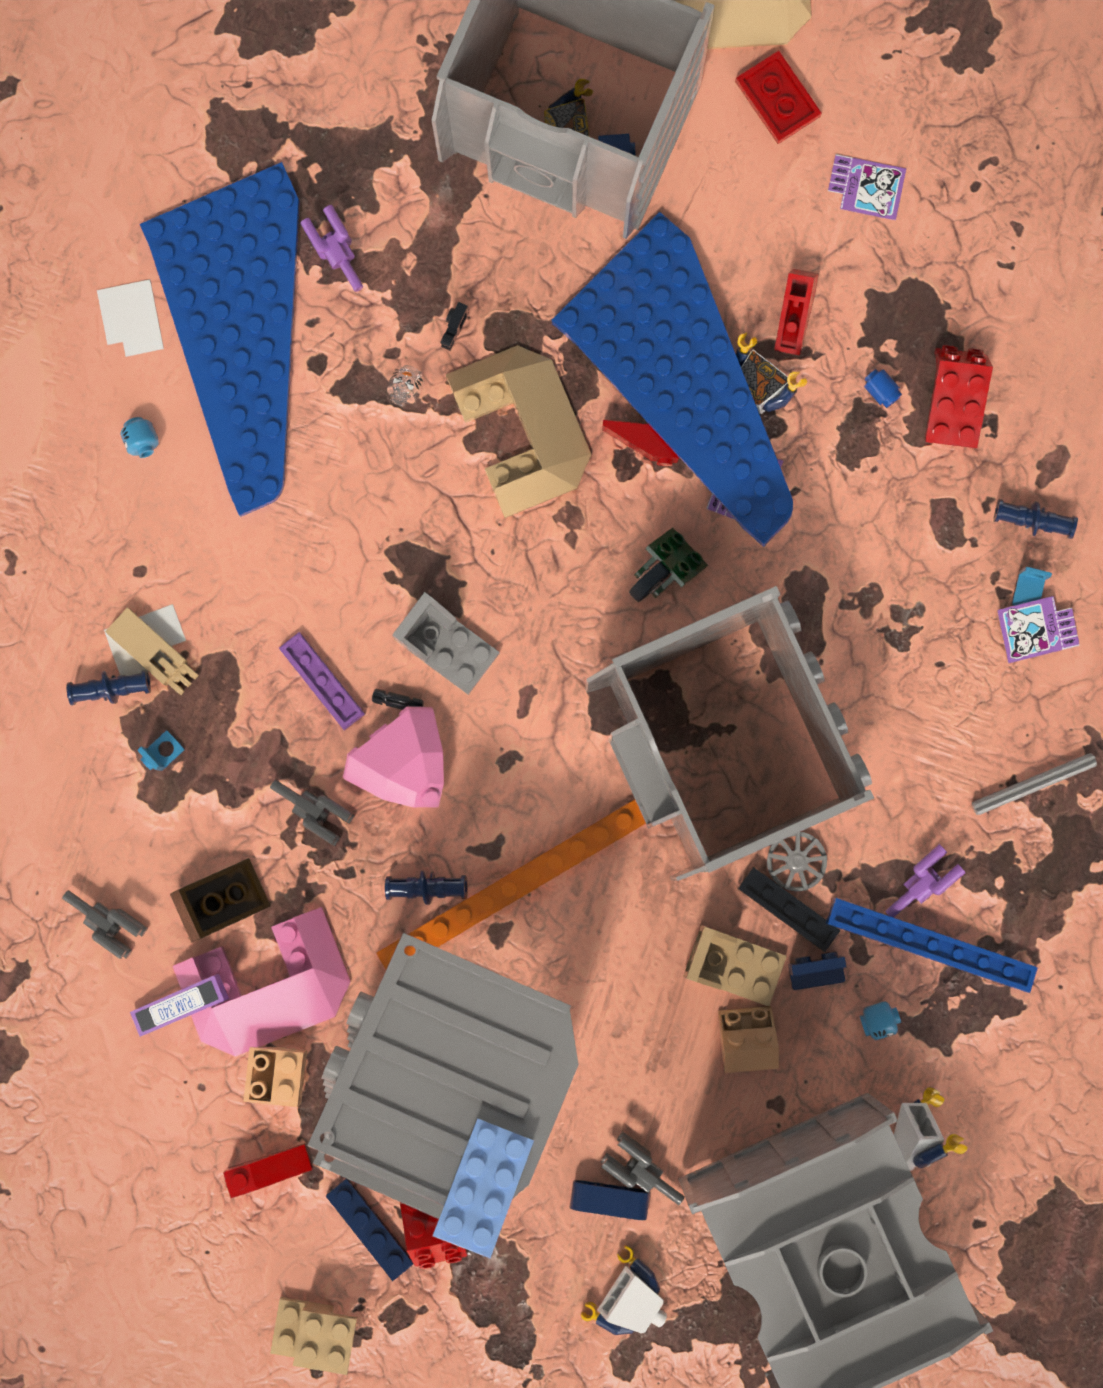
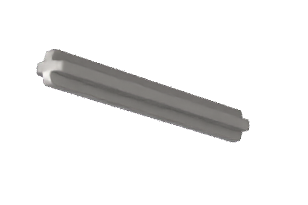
M1092 753L1086 754L972 802V808L976 815H981L1096 767V759Z

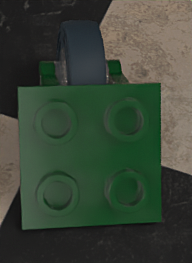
M672 527L645 548L652 557L634 574L639 581L631 588L629 593L637 602L642 601L650 593L657 598L674 581L683 587L702 572L708 564L698 552L693 550L684 537ZM658 560L660 561V562L657 563L653 568L649 569V568L652 567ZM672 573V575L663 583V581L669 576V574Z

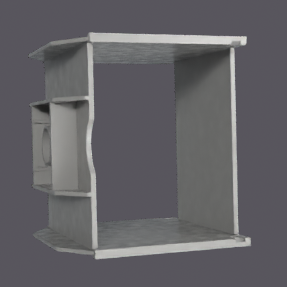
M470 0L437 74V79L440 81L432 116V126L438 160L444 162L453 154L460 153L486 164L490 183L497 182L572 213L574 218H577L586 206L624 222L623 238L627 239L634 229H639L700 89L715 5L706 2L703 12H700L673 0ZM519 8L675 72L639 157L572 129L559 128L543 123L526 114L519 107L484 93L513 28L515 18L519 14Z
M777 586L612 659L613 663L586 680L585 690L587 693L611 686L628 724L611 732L608 741L648 829L671 819L691 862L690 867L670 876L672 881H679L699 872L710 873L874 799L871 790L865 789V787L872 784L869 771L858 753L850 757L841 737L848 733L845 719L835 702L826 705L818 687L819 684L825 682L821 667L811 651L803 654L795 637V633L801 631L798 617L788 600L779 603L778 597L780 592ZM758 622L839 798L707 857L682 799L662 760L653 735L628 683V679Z
M403 933L375 996L360 992L352 1007L346 1023L349 1025L347 1040H349L348 1047L351 1050L348 1051L335 1046L323 1072L322 1079L324 1080L323 1086H325L324 1092H326L325 1098L328 1101L307 1145L318 1150L313 1164L439 1219L478 1118L534 1140L513 1198L516 1197L518 1193L530 1184L579 1065L570 1014L571 1005ZM407 946H412L416 952L414 955L408 956L405 954L404 949ZM324 1133L325 1138L321 1143L320 1136ZM326 1154L335 1159L332 1162H327L324 1156Z
M868 1093L678 1178L691 1213L702 1212L733 1284L748 1291L759 1304L761 1327L757 1338L771 1367V1370L764 1372L770 1388H882L952 1356L984 1333L986 1335L993 1332L989 1321L968 1300L947 1251L934 1246L923 1235L919 1224V1208L923 1198L889 1126L898 1120L892 1110Z

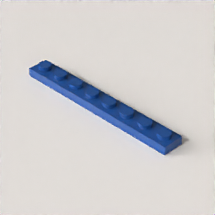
M838 898L833 899L826 924L1026 993L1031 992L1038 967Z

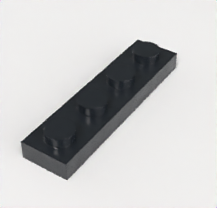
M752 867L737 888L823 952H826L841 931L837 927L826 924V919L754 867Z

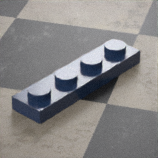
M346 1178L326 1194V1198L392 1281L413 1265L408 1253L349 1179Z

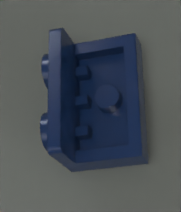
M837 952L821 954V959L811 960L810 956L794 958L795 963L788 964L793 990L845 982L843 968H847L844 956H838Z

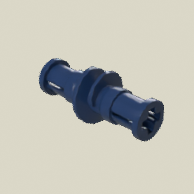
M999 499L993 517V522L1001 520L1014 523L1017 526H1025L1027 529L1032 527V536H1036L1039 529L1048 533L1054 532L1067 535L1069 539L1074 537L1078 523L1077 516L1073 515L1071 518L1050 511L1045 512V508L1042 507L1040 509V504L1036 501L1028 508L1023 505L1018 506L1004 503L1002 499Z
M147 670L133 675H120L117 677L112 675V678H108L106 672L102 671L101 680H89L88 682L77 684L68 682L66 684V691L71 706L76 705L80 701H95L104 698L105 701L109 700L111 704H116L119 695L126 696L130 693L142 691L146 694L151 693V683Z
M423 870L419 878L392 879L391 876H386L385 879L386 900H392V897H407L408 899L422 897L425 905H430L433 897H461V899H467L468 880L466 875H462L461 878H435L434 872H431L430 877L426 878Z

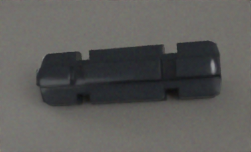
M375 689L372 695L373 703L380 705L385 703L386 706L401 710L406 707L424 706L422 699H410L409 696L393 692L386 693V691Z

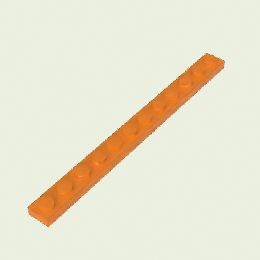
M634 799L407 935L435 947H439L645 825L646 822L636 800ZM400 939L376 952L385 970L388 968ZM407 946L404 949L405 954L408 956H412L416 952L412 946Z

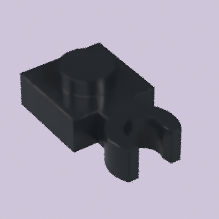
M458 302L455 309H450L446 318L448 328L440 342L442 348L449 351L452 350L456 337L459 336L468 317L469 309L467 305Z

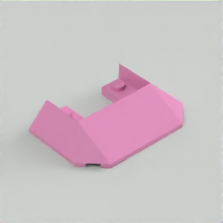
M322 907L271 927L290 977L249 994L241 995L223 946L173 966L181 990L219 974L229 999L191 1015L201 1042L233 1056H238L248 1052L250 1047L263 1046L336 1016L351 981Z

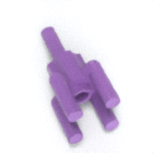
M329 205L323 209L334 231L327 233L322 239L310 218L302 220L301 225L319 257L323 260L327 259L332 269L341 268L354 292L360 291L364 286L350 264V261L355 258L350 248L352 241L334 207Z
M940 844L937 845L914 866L915 874L904 883L908 891L885 912L888 916L894 918L914 899H917L922 904L933 893L941 895L963 876L965 871L957 864L941 878L932 866L947 852Z

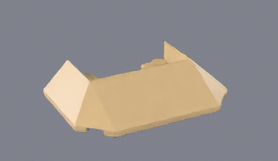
M673 0L700 12H703L706 2L715 5L707 49L787 45L812 16L810 0Z
M517 345L446 374L465 423L514 404L532 450L485 468L504 518L578 488L591 457V452L552 359Z

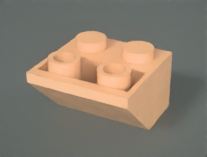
M771 1006L718 1011L725 1073L779 1069V1046Z
M250 1047L243 1102L298 1107L302 1102L307 1050L284 1047Z

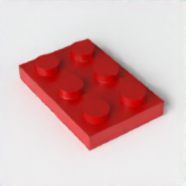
M779 50L735 79V83L777 144L811 124L822 115V112Z

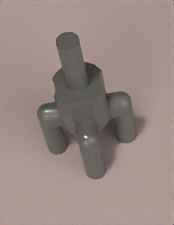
M276 779L270 786V789L295 804L292 813L303 819V826L333 846L337 845L341 837L322 826L330 812L348 824L355 817L353 813L325 795L317 797L308 790L299 795Z
M67 890L62 897L63 900L86 915L83 924L94 931L92 939L119 959H122V957L127 959L132 953V949L114 937L121 927L135 937L138 935L142 937L148 930L146 926L122 909L110 910L100 902H97L92 907L70 890Z
M622 1131L617 1138V1145L632 1156L631 1159L624 1166L606 1153L601 1159V1163H603L601 1167L627 1187L632 1188L637 1184L646 1192L656 1188L679 1206L685 1196L660 1178L663 1170L652 1162L650 1151Z

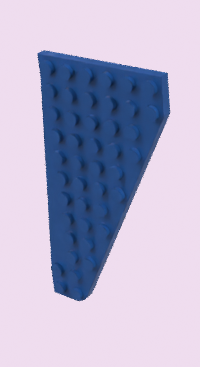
M282 162L140 224L155 262L228 492L240 517L275 502L282 494L285 482L300 201Z
M659 212L552 319V324L580 348L721 502L737 523L759 544L765 547L789 522L793 512V499L691 239Z

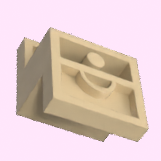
M280 1297L270 1354L293 1357V1366L347 1375L357 1317L333 1313V1305Z

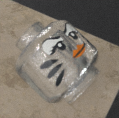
M405 365L394 370L386 390L391 396L390 399L393 403L399 406L411 405L416 403L425 382L422 378V373L418 369Z

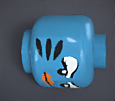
M135 417L126 421L120 435L128 454L139 456L140 458L151 456L159 444L153 424L142 417Z
M886 1001L865 1007L863 1015L860 1016L866 1037L871 1036L874 1040H880L897 1034V1024L902 1023L897 1007L891 1009V1006Z

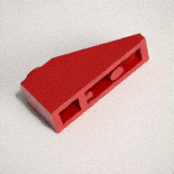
M793 269L788 273L775 351L795 355L801 354L815 298L819 273Z
M603 420L602 431L647 459L657 461V465L672 466L673 463H678V455L649 424Z
M304 1143L228 1167L223 1172L231 1199L311 1171L312 1165Z

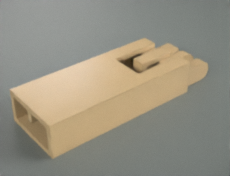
M128 607L105 631L165 686L169 684L180 695L185 692L181 686L177 685L180 681L187 687L192 684L184 676L187 673L193 679L199 676L187 665L188 661ZM159 650L172 661L170 664L163 657L158 661L166 670L152 659Z

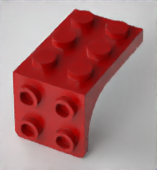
M943 345L942 349L935 348L936 375L924 440L928 443L978 448L993 365L988 356L984 354V351L980 349L969 348L968 352L958 351L957 347Z
M400 1202L406 1249L414 1266L427 1269L434 1267L435 1263L439 1262L456 1263L467 1256V1249L433 1236L439 1219Z

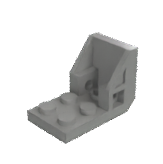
M425 592L392 635L399 644L467 695L471 693L500 654L499 651L458 622L457 618Z

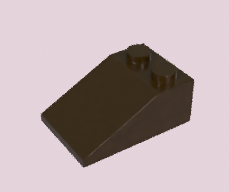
M249 858L170 893L191 943L271 907Z

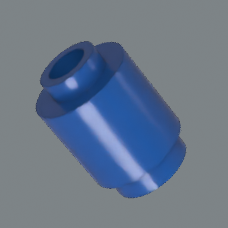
M875 369L864 379L867 382L864 388L879 405L883 404L886 409L902 396V393L899 391L900 387L884 369L880 372Z

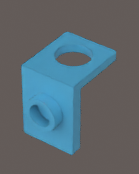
M1030 567L1020 570L1011 605L1015 606L1041 599L1045 580L1049 579L1052 573Z
M165 731L148 748L140 747L137 751L142 755L140 760L150 770L154 768L155 770L163 771L185 749L169 731ZM164 741L171 742L174 747L173 753L168 757L162 756L159 752V746Z

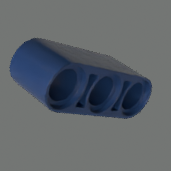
M574 1180L569 1208L580 1212L634 1220H647L651 1192L637 1188Z

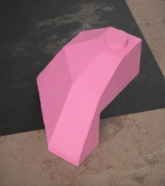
M432 707L404 708L398 713L400 716L388 726L385 723L369 736L371 738L359 749L355 747L347 754L343 774L345 780L386 801L414 808L439 807L444 785L443 749Z

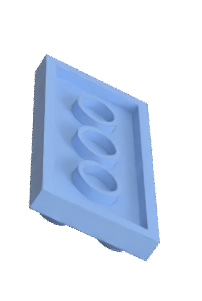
M477 1118L433 1236L484 1257L491 1258L534 1140Z

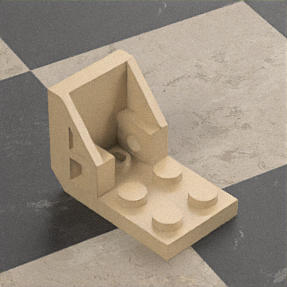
M701 925L683 976L697 983L721 989L769 1007L787 956Z

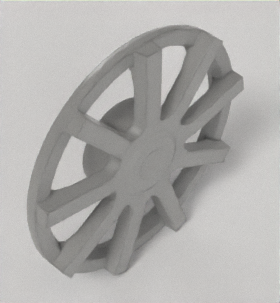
M798 832L792 835L795 836V850H791L783 839L771 845L767 856V867L772 879L779 886L790 891H805L814 887L823 878L827 867V855L819 840L808 833ZM800 836L812 841L804 851L800 850ZM779 843L788 853L787 856L773 854L774 849ZM816 845L821 856L808 857L807 853ZM772 858L785 861L786 864L773 871ZM822 861L820 872L811 868L808 863ZM789 869L788 879L786 883H783L776 875ZM804 870L816 876L809 884L806 883ZM795 873L799 874L802 883L800 887L790 886Z

